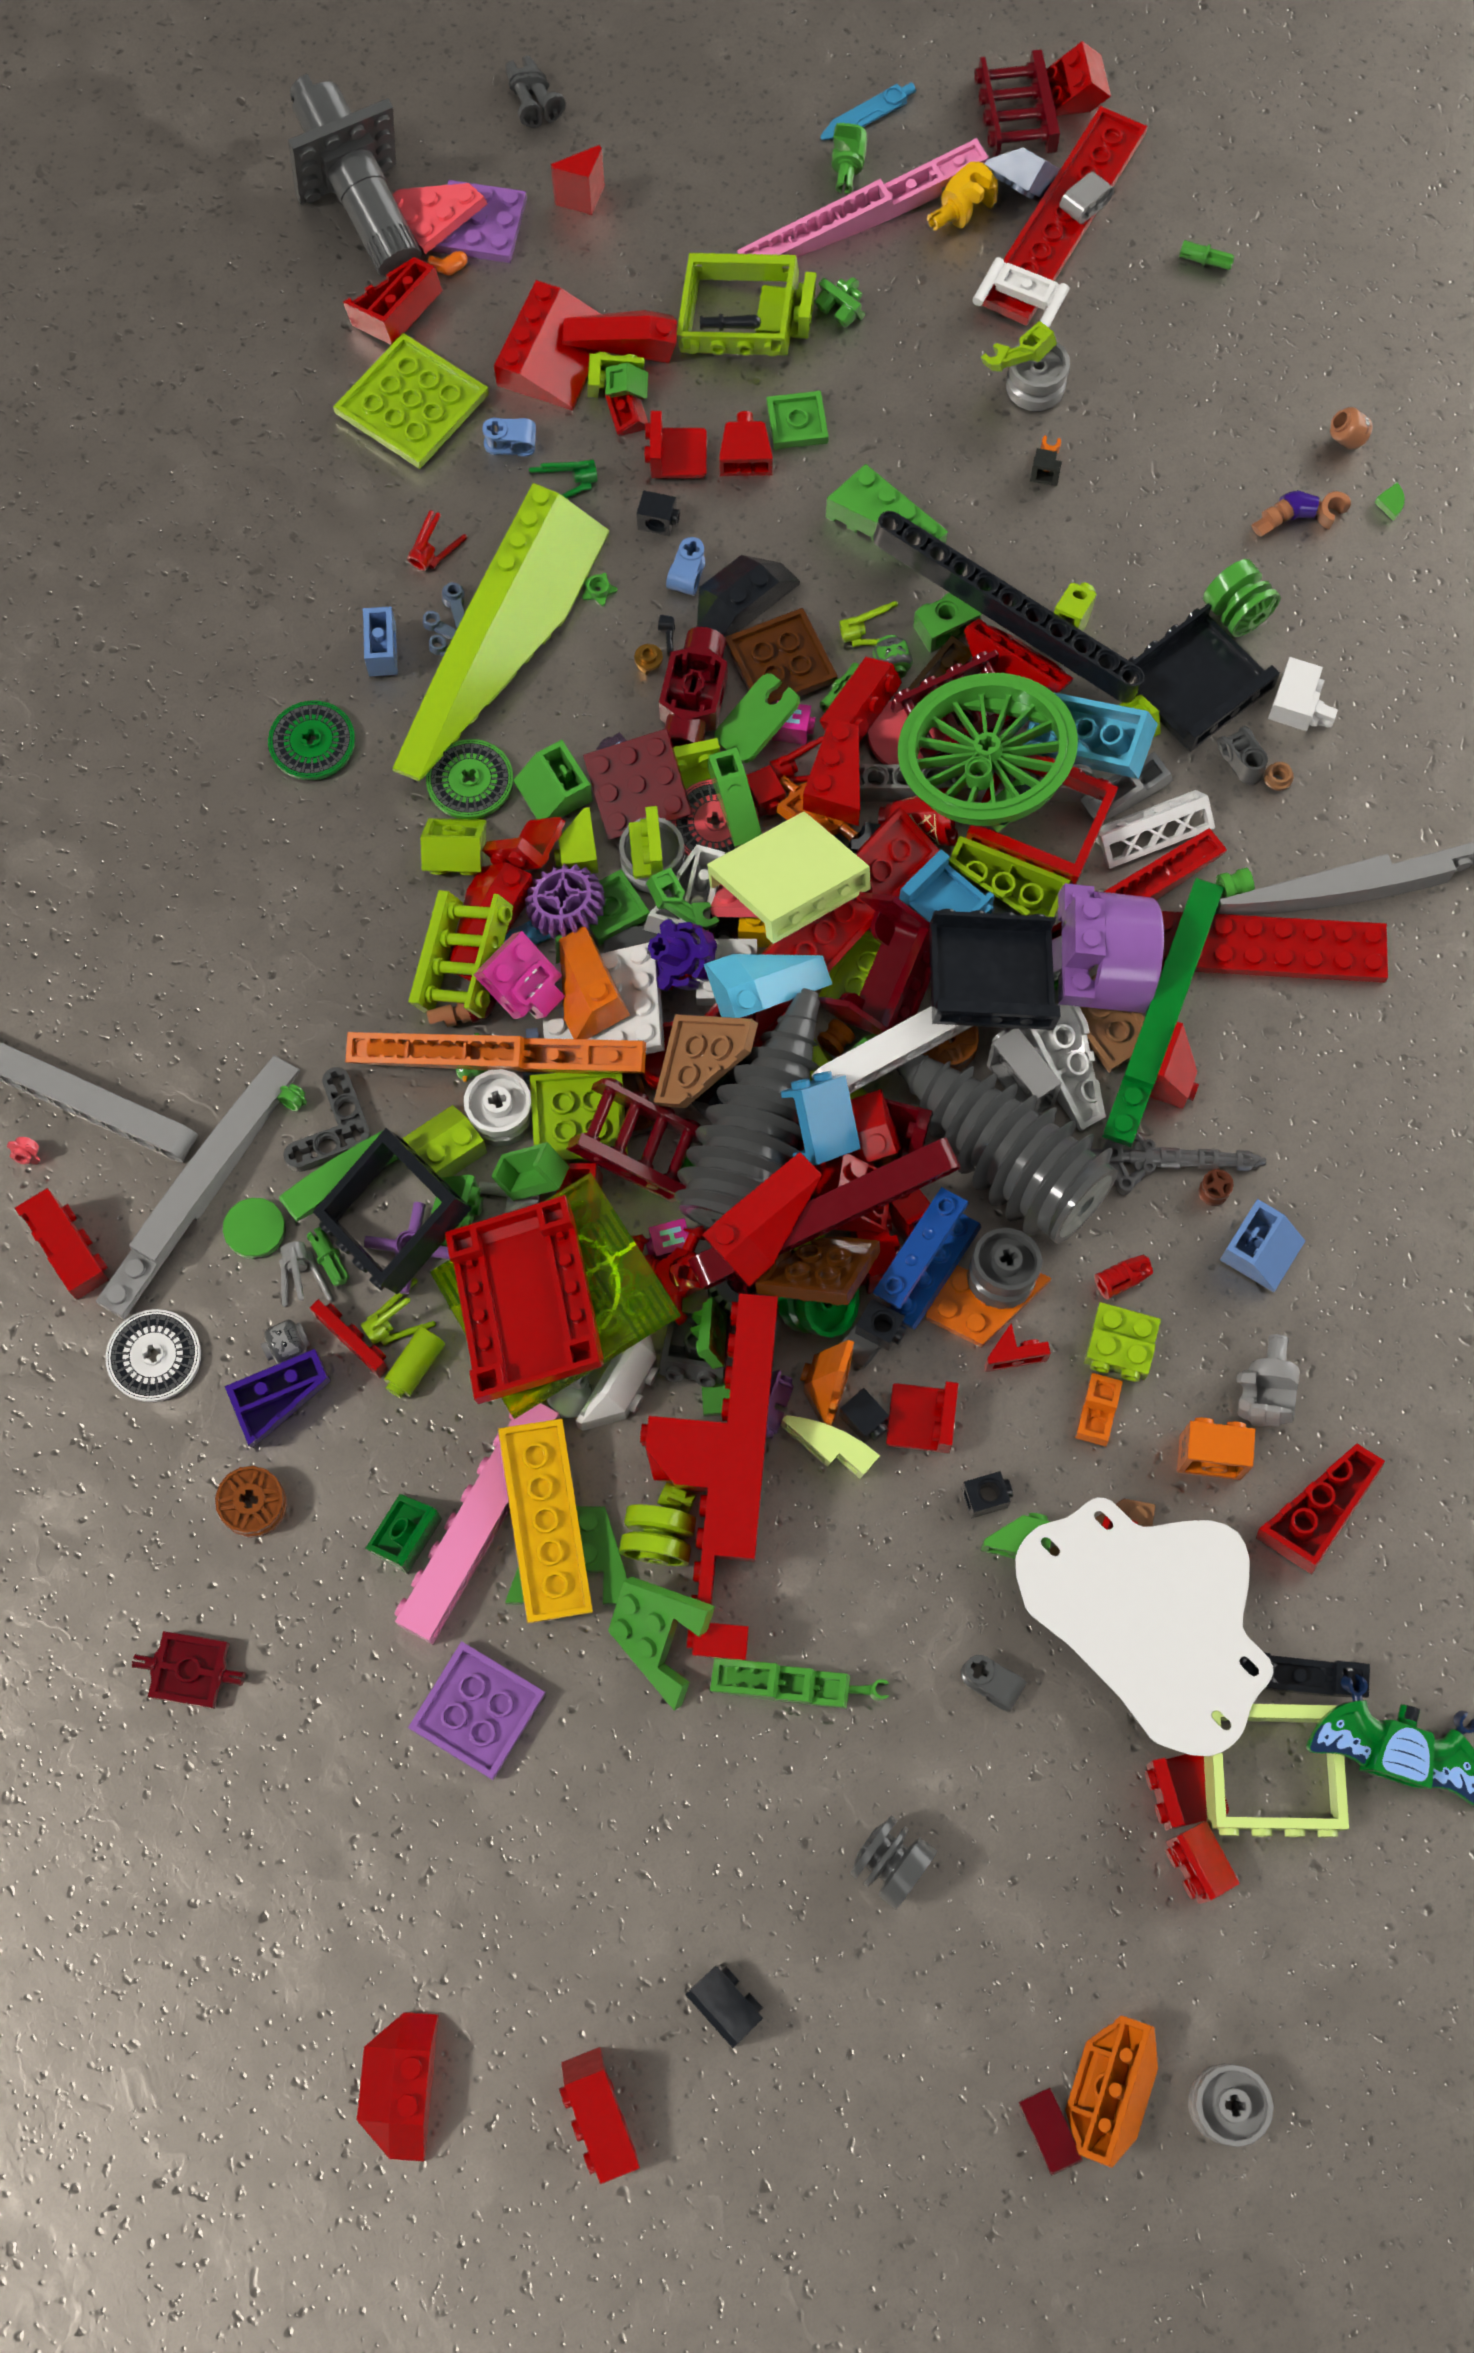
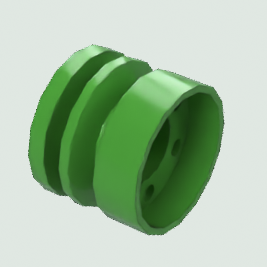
M1250 559L1237 561L1227 567L1209 584L1203 595L1205 604L1210 603L1212 605L1211 611L1215 615H1222L1221 622L1225 627H1228L1233 637H1241L1256 629L1275 611L1281 600L1280 594L1276 589H1272L1269 581H1261L1262 573Z

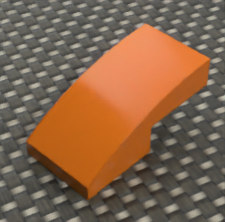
M1096 1373L1091 1374L1078 1423L1076 1439L1107 1446L1123 1381Z

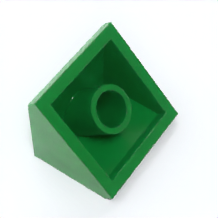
M399 1494L365 1549L408 1574L442 1521V1518L433 1507Z

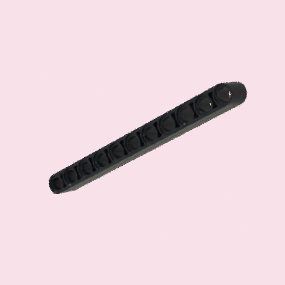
M886 511L880 514L873 535V541L880 549L1116 700L1128 703L1135 699L1144 681V673L1138 666L894 511Z

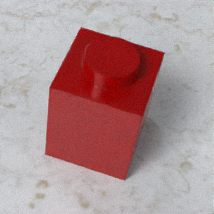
M768 765L746 775L759 818L765 815L776 814L778 804L786 798L785 790L771 765Z

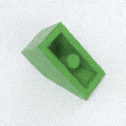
M1029 1513V1516L1022 1515L985 1538L981 1551L1016 1559L1018 1549L1028 1534L1040 1525L1051 1521H1048L1047 1516L1039 1513ZM1044 1537L1041 1540V1544L1049 1552L1051 1540L1048 1537Z

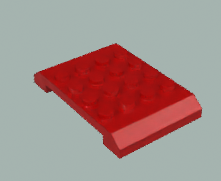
M565 1195L445 1232L449 1259L455 1269L472 1370H469L474 1400L477 1404L603 1367L604 1357L576 1222L569 1200Z

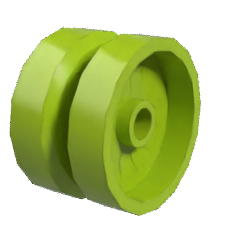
M643 1504L627 1506L624 1524L632 1531L621 1536L619 1554L633 1560L662 1566L684 1567L689 1565L691 1546L683 1540L694 1536L696 1517L667 1507Z

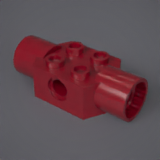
M707 627L691 628L687 632L684 648L673 651L670 654L659 699L660 720L665 723L664 729L669 731L673 747L703 741L706 732L716 730L728 681V662L723 659L726 639L720 632Z

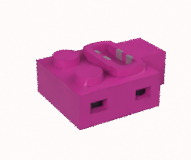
M523 931L512 934L474 974L475 978L513 1019L522 1018L528 1012L535 1019L545 1018L565 997L554 985L562 977V974Z

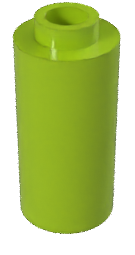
M419 1327L385 1376L384 1381L388 1384L386 1390L400 1399L403 1395L410 1397L445 1346V1342L429 1330Z

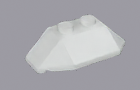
M639 1313L638 1315L649 1331L645 1315ZM635 1319L633 1324L643 1340L639 1341L632 1328H630L581 1413L575 1420L577 1428L584 1431L624 1420L631 1411L635 1413L643 1401L644 1396L641 1393L646 1384L651 1386L657 1378L659 1369L656 1368L658 1366L651 1335L647 1337L637 1319Z

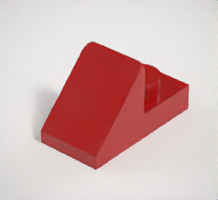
M1010 1324L988 1356L984 1366L985 1372L1047 1362L1051 1354L1048 1341L1039 1343L1038 1339H1032L1020 1343L1021 1346L1017 1347L1013 1326Z

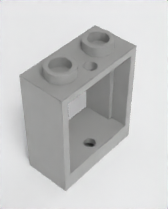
M1013 1028L1009 1032L1005 1029L998 1033L992 1039L993 1042L989 1051L987 1066L993 1074H997V1079L1005 1089L1013 1084L1018 1085L1016 1100L1023 1102L1029 1097L1037 1095L1035 1112L1043 1113L1055 1104L1062 1082L1019 1028Z

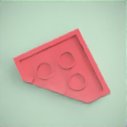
M470 183L398 189L392 194L421 251L425 254L487 205L484 196Z

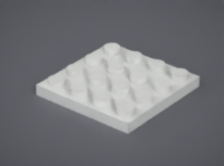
M649 942L600 954L630 1016L589 1038L590 1040L646 1042V1055L665 1051L661 989L658 988L657 977L659 975L656 960L651 958V953L648 950ZM561 963L553 964L561 973ZM560 978L554 985L562 992V978ZM563 999L543 1018V1034L546 1039H573L564 1020Z

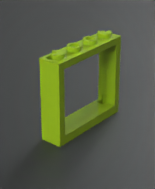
M689 253L677 327V341L680 353L787 356L799 278L796 255ZM699 281L787 282L780 334L692 331Z

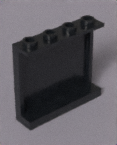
M1210 603L1202 609H1194L1187 616L1186 621L1180 625H1173L1166 632L1165 637L1159 641H1152L1145 648L1144 653L1129 659L1130 662L1138 666L1144 673V681L1136 696L1142 694L1159 710L1160 722L1190 752L1272 690L1280 674L1273 665L1264 670L1209 616L1212 607Z
M953 909L935 910L929 924L932 1024L1054 1030L1061 1017L1060 1005H1055L1051 930L1056 922V917H1046L1043 914H1032L1030 916L1015 915L1012 912L990 914L980 910L971 912H956Z

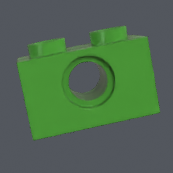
M947 593L942 599L932 604H924L915 611L913 627L931 653L942 648L951 636L956 639L964 637L966 626L978 618L981 619L982 614L951 593ZM942 617H948V618H950V619H949V620H945V619H942Z

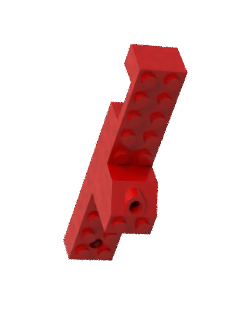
M739 1293L738 1302L732 1301L730 1321L732 1326H736L735 1334L729 1333L727 1353L728 1357L733 1358L732 1366H726L724 1383L725 1389H730V1397L723 1398L721 1415L722 1421H727V1423L648 1416V1424L642 1423L640 1443H642V1446H645L653 1479L671 1482L677 1489L707 1492V1495H701L699 1515L700 1517H705L704 1528H698L696 1548L702 1550L701 1561L694 1562L693 1581L699 1583L698 1595L692 1594L691 1598L711 1605L716 1559L755 1562L778 1310V1297ZM710 1623L706 1633L700 1637L688 1629L687 1648L693 1649V1656L746 1661L749 1626Z

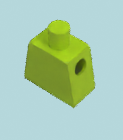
M1070 583L1057 603L1054 613L1064 620L1067 618L1074 619L1072 625L1084 631L1097 596L1094 587L1089 583H1081L1080 585Z

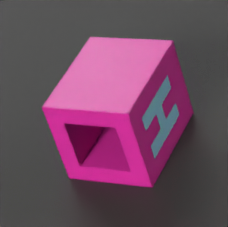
M799 704L796 711L773 736L772 740L805 745L808 734L813 735L816 718L811 717V706Z
M685 1218L648 1227L650 1237L647 1238L649 1242L646 1244L648 1255H654L656 1259L661 1261L663 1258L671 1255L677 1246L682 1248L688 1236L683 1230L684 1227L687 1228Z

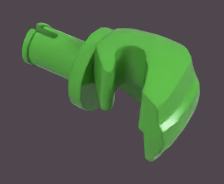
M837 123L833 133L835 149L832 152V168L838 173L835 188L837 192L842 194L843 184H845L844 194H849L853 190L854 175L859 174L864 166L867 133L862 126L850 123Z

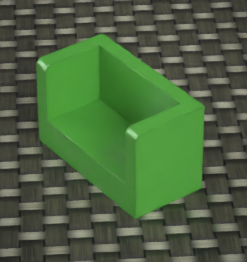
M545 1142L502 1154L493 1171L492 1179L512 1201H517L559 1190L569 1166L552 1146Z

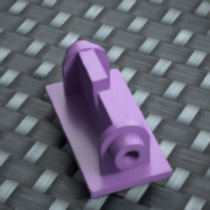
M781 1370L773 1371L771 1377L766 1438L770 1439L773 1438L774 1434L778 1433L784 1416V1412L774 1407L776 1404L787 1407L794 1385H792L793 1379L781 1375Z

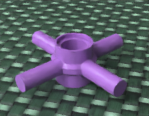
M421 1202L413 1203L409 1229L401 1232L396 1240L365 1236L364 1248L391 1251L397 1255L422 1226L426 1204ZM440 1246L431 1257L449 1259L448 1247ZM411 1280L401 1290L400 1294H409Z

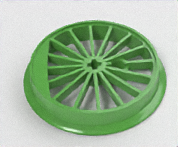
M1006 673L974 674L958 678L940 686L914 707L907 717L899 736L898 761L908 786L937 813L963 824L993 826L1024 818L1041 808L1051 799L1068 777L1074 765L1078 749V735L1074 719L1067 706L1055 693L1040 683L1022 676ZM962 709L981 711L982 734L979 735ZM951 712H955L973 740L940 719ZM986 712L1000 714L993 733L988 732ZM1006 716L1016 717L1017 719L999 737ZM1028 720L1040 723V725L1013 737ZM935 727L960 744L926 738L925 736L931 728ZM1049 731H1053L1058 740L1022 745ZM920 748L952 753V755L918 759ZM1058 752L1054 763L1022 757ZM955 765L928 779L925 778L920 770ZM1015 766L1048 773L1041 781H1038ZM992 770L995 771L1012 798L996 802ZM1004 771L1025 783L1031 789L1019 795ZM963 774L945 794L935 788ZM966 785L972 789L968 801L954 798ZM990 787L991 802L975 803L978 792Z

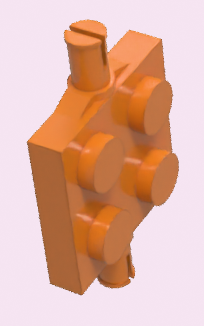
M783 776L779 781L789 795L778 804L776 812L788 820L805 811L803 810V792L807 782L796 785L787 776ZM805 811L832 835L841 834L849 841L857 839L860 835L859 832L848 825L849 823Z

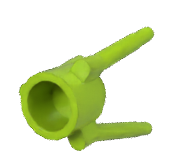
M893 601L857 617L840 620L839 627L843 642H851L853 648L862 645L876 646L879 639H861V636L866 635L863 621L889 611L891 608L896 607L898 602Z
M417 1278L411 1280L410 1289L418 1282ZM399 1293L395 1294L375 1313L367 1317V1320L361 1323V1326L374 1345L381 1341L386 1346L394 1340L415 1334L419 1327L425 1329L435 1327L436 1322L431 1321L390 1334L389 1332L394 1328L388 1319L411 1301L409 1297H406L393 1306L405 1295Z

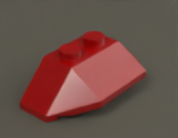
M979 618L965 628L964 633L972 657L983 651L990 653L997 650L999 657L997 664L993 666L995 673L1022 676L1040 683L1055 693L1062 691L1074 679L1047 657L995 626L987 625L985 621Z
M404 2012L364 2046L357 2121L389 2159L425 2161L439 2014Z

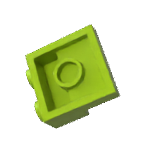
M1100 1302L1083 1364L1090 1365V1368L1096 1372L1108 1373L1112 1371L1119 1373L1123 1379L1139 1382L1140 1379L1145 1381L1150 1371L1161 1319Z

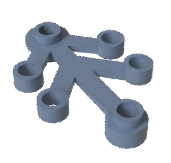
M448 583L442 589V602L446 607L451 608L456 629L440 621V616L435 611H427L423 615L424 628L441 634L434 635L429 640V650L434 655L444 657L448 648L444 637L452 640L464 616L462 605L465 600V592L458 583ZM434 619L436 620V622L429 623L427 622V620ZM440 643L442 644V646L435 647L433 646V644Z

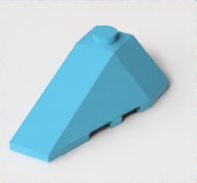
M731 954L704 964L721 1017L742 1018L794 999L797 993H801L803 988L816 991L832 985L823 955Z

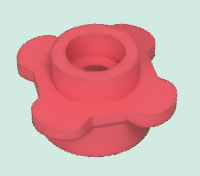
M18 1137L15 1141L8 1142L7 1147L11 1150L10 1157L20 1164H38L40 1162V1158L37 1156L39 1145L34 1140L27 1137Z

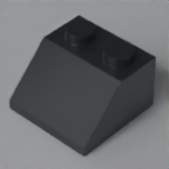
M715 1966L685 1995L726 2042L734 2048L763 2019L759 2014L763 2007L750 1992L745 1997L735 1987L740 1981L727 1966L722 1970Z

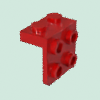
M651 411L650 422H645V440H650V446H645V463H650L651 478H704L707 473L706 429L663 428L662 411Z
M561 817L529 820L518 838L487 841L482 851L491 858L492 864L507 862L522 870L540 869L549 860V853L552 847L561 837L565 820Z
M1184 1754L1168 1759L1164 1757L1152 1760L1146 1764L1148 1769L1145 1770L1146 1781L1149 1789L1154 1790L1157 1804H1155L1156 1815L1159 1823L1164 1824L1165 1831L1207 1821L1204 1756ZM1225 1796L1226 1815H1227V1814L1229 1813V1806H1228L1227 1799H1226V1796Z

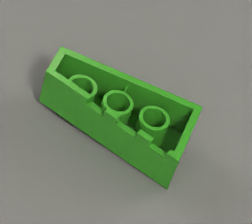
M867 464L862 466L827 497L826 518L834 522L838 520L846 524V528L856 533L860 531L872 537V541L880 514L886 511H894L945 544L947 542L948 531Z

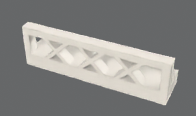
M1194 790L1103 825L1096 843L1101 845L1106 867L1109 869L1196 836L1208 828L1214 829L1215 824L1208 795ZM1202 810L1205 823L1196 827L1189 825L1188 823L1193 813ZM1174 820L1180 823L1174 835L1170 837L1162 835L1168 822ZM1145 831L1153 833L1148 845L1144 847L1135 845L1140 833ZM1119 841L1126 843L1127 845L1122 855L1112 858L1109 845Z

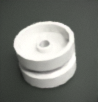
M504 1069L488 1070L476 1076L468 1085L464 1095V1110L467 1119L482 1137L484 1143L496 1147L510 1146L521 1141L531 1130V1093L525 1081L516 1073Z

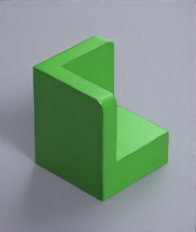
M629 363L606 367L605 395L613 398L630 394L641 400L647 399V371Z

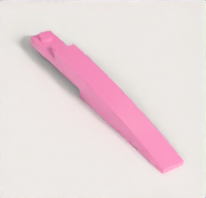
M976 138L885 184L879 179L737 250V254L803 256L880 225L942 195V188L948 184L950 179L969 162L985 164L989 157Z

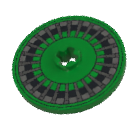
M304 701L288 707L275 719L268 735V748L275 764L287 775L301 780H318L335 774L346 765L355 748V732L349 717L337 706L323 701ZM311 736H315L316 740L313 741V744H308L307 741L311 739Z

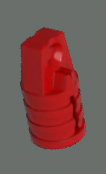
M1143 1254L1121 1261L1117 1265H1113L1109 1269L1107 1268L1095 1274L1094 1280L1101 1295L1108 1300L1153 1274V1268L1150 1259Z

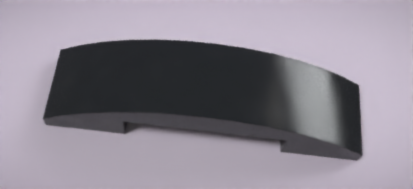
M1265 1653L1270 1658L1273 1666V1676L1265 1687L1267 1690L1352 1698V1694L1342 1688L1341 1679L1343 1676L1350 1677L1354 1687L1356 1685L1355 1674L1363 1677L1368 1684V1688L1362 1695V1698H1369L1370 1664L1338 1660L1335 1662L1273 1656L1271 1653ZM1240 1658V1665L1250 1675L1257 1676L1259 1674V1669L1249 1658Z

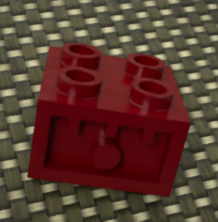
M885 1099L902 1146L897 1152L898 1158L924 1147L932 1110Z

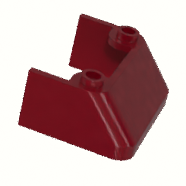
M860 892L858 898L876 911L871 922V933L881 945L860 995L846 992L839 999L819 996L818 1000L822 1008L842 1022L879 1035L917 1014L931 980L930 922L894 895Z

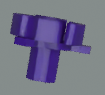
M669 918L660 924L661 933L650 939L648 944L651 958L655 959L659 975L657 977L658 988L668 991L671 986H675L684 990H696L700 986L699 981L691 978L681 980L679 977L688 974L704 982L709 981L704 964L715 960L717 943L713 933L704 930L702 926L692 922L678 923L676 925ZM695 932L700 937V944L697 943V940L691 933Z

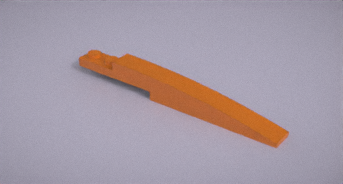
M347 1032L345 1062L468 1070L504 1069L518 1072L589 1074V1072L644 1073L646 1042L634 1040L524 1038L522 1036Z

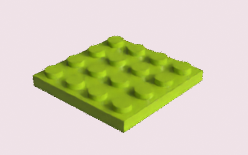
M402 333L333 408L336 415L421 469L489 395V389L425 346Z

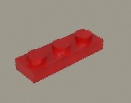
M318 1299L309 1307L313 1315L375 1375L381 1378L389 1370L384 1362L387 1358L386 1355L374 1344L369 1348L362 1341L365 1337L364 1334L354 1324L351 1323L347 1327L340 1320L343 1316L342 1313L332 1303L325 1306Z

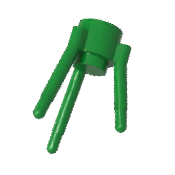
M593 459L580 462L541 463L539 467L529 468L530 473L572 471L574 483L579 482L580 486L561 494L566 499L582 491L592 490L591 483L598 481L596 465Z

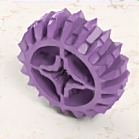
M564 863L562 869L559 870L552 866V872L547 874L542 871V879H533L534 887L527 888L528 897L525 898L528 918L531 919V923L536 930L539 929L544 936L550 934L554 940L557 935L565 937L571 932L576 933L578 928L582 926L587 927L589 931V924L598 925L597 917L603 916V906L606 905L603 886L595 874H591L587 868L581 870L577 864L569 869Z

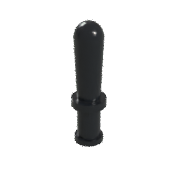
M719 314V317L700 316V330L719 328V331H724V328L757 329L761 325V319L757 315L724 317L723 314Z

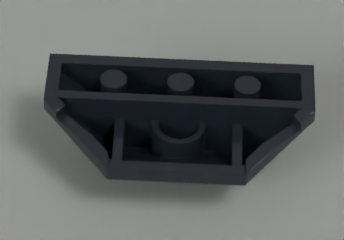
M740 555L699 587L697 627L714 629L724 637L737 633L800 585V580L780 562Z

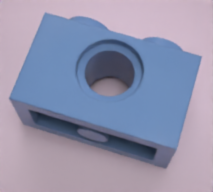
M392 606L363 608L364 660L369 677L398 675L396 622Z

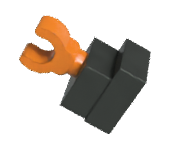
M1044 436L1041 449L1037 448L1036 455L1034 456L1030 481L1057 486L1062 461L1056 460V457L1060 451L1061 439L1058 438L1057 443L1051 446L1046 442L1047 436Z

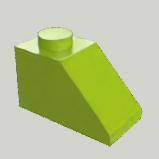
M590 807L582 809L558 839L560 849L554 850L556 868L563 867L565 863L571 869L577 864L581 870L587 868L591 874L599 873Z

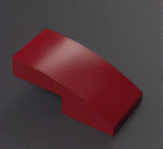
M1050 2088L1019 2102V2107L1051 2176L1083 2161L1081 2155H1078L1075 2140Z

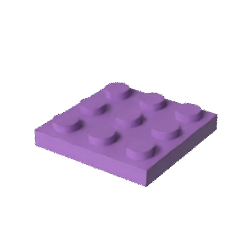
M448 180L447 185L467 182ZM470 183L484 196L487 205L435 246L432 252L452 254L456 251H463L467 257L511 263L527 201L526 191Z
M461 1641L408 1728L486 1777L494 1780L546 1693Z

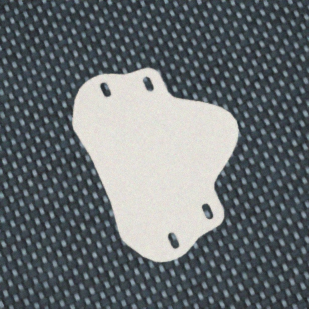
M1097 1497L1085 1503L1067 1518L1040 1525L1028 1534L1021 1543L1016 1555V1578L1025 1608L1032 1617L1067 1643L1121 1698L1150 1739L1159 1745L1189 1755L1212 1756L1227 1750L1240 1738L1244 1732L1252 1704L1273 1676V1666L1270 1658L1246 1635L1243 1628V1614L1249 1586L1250 1559L1246 1544L1237 1531L1226 1524L1210 1520L1182 1521L1143 1527L1134 1523L1113 1501ZM1095 1512H1103L1112 1521L1113 1528L1110 1530L1105 1529L1095 1519ZM1048 1537L1060 1549V1554L1058 1556L1051 1555L1042 1546V1538ZM1241 1657H1247L1259 1669L1257 1676L1250 1675L1240 1665L1239 1660ZM1213 1711H1220L1230 1721L1231 1728L1229 1730L1222 1729L1213 1720Z

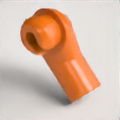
M456 251L444 259L431 255L427 263L434 266L436 272L452 276L466 266L468 257L463 251Z

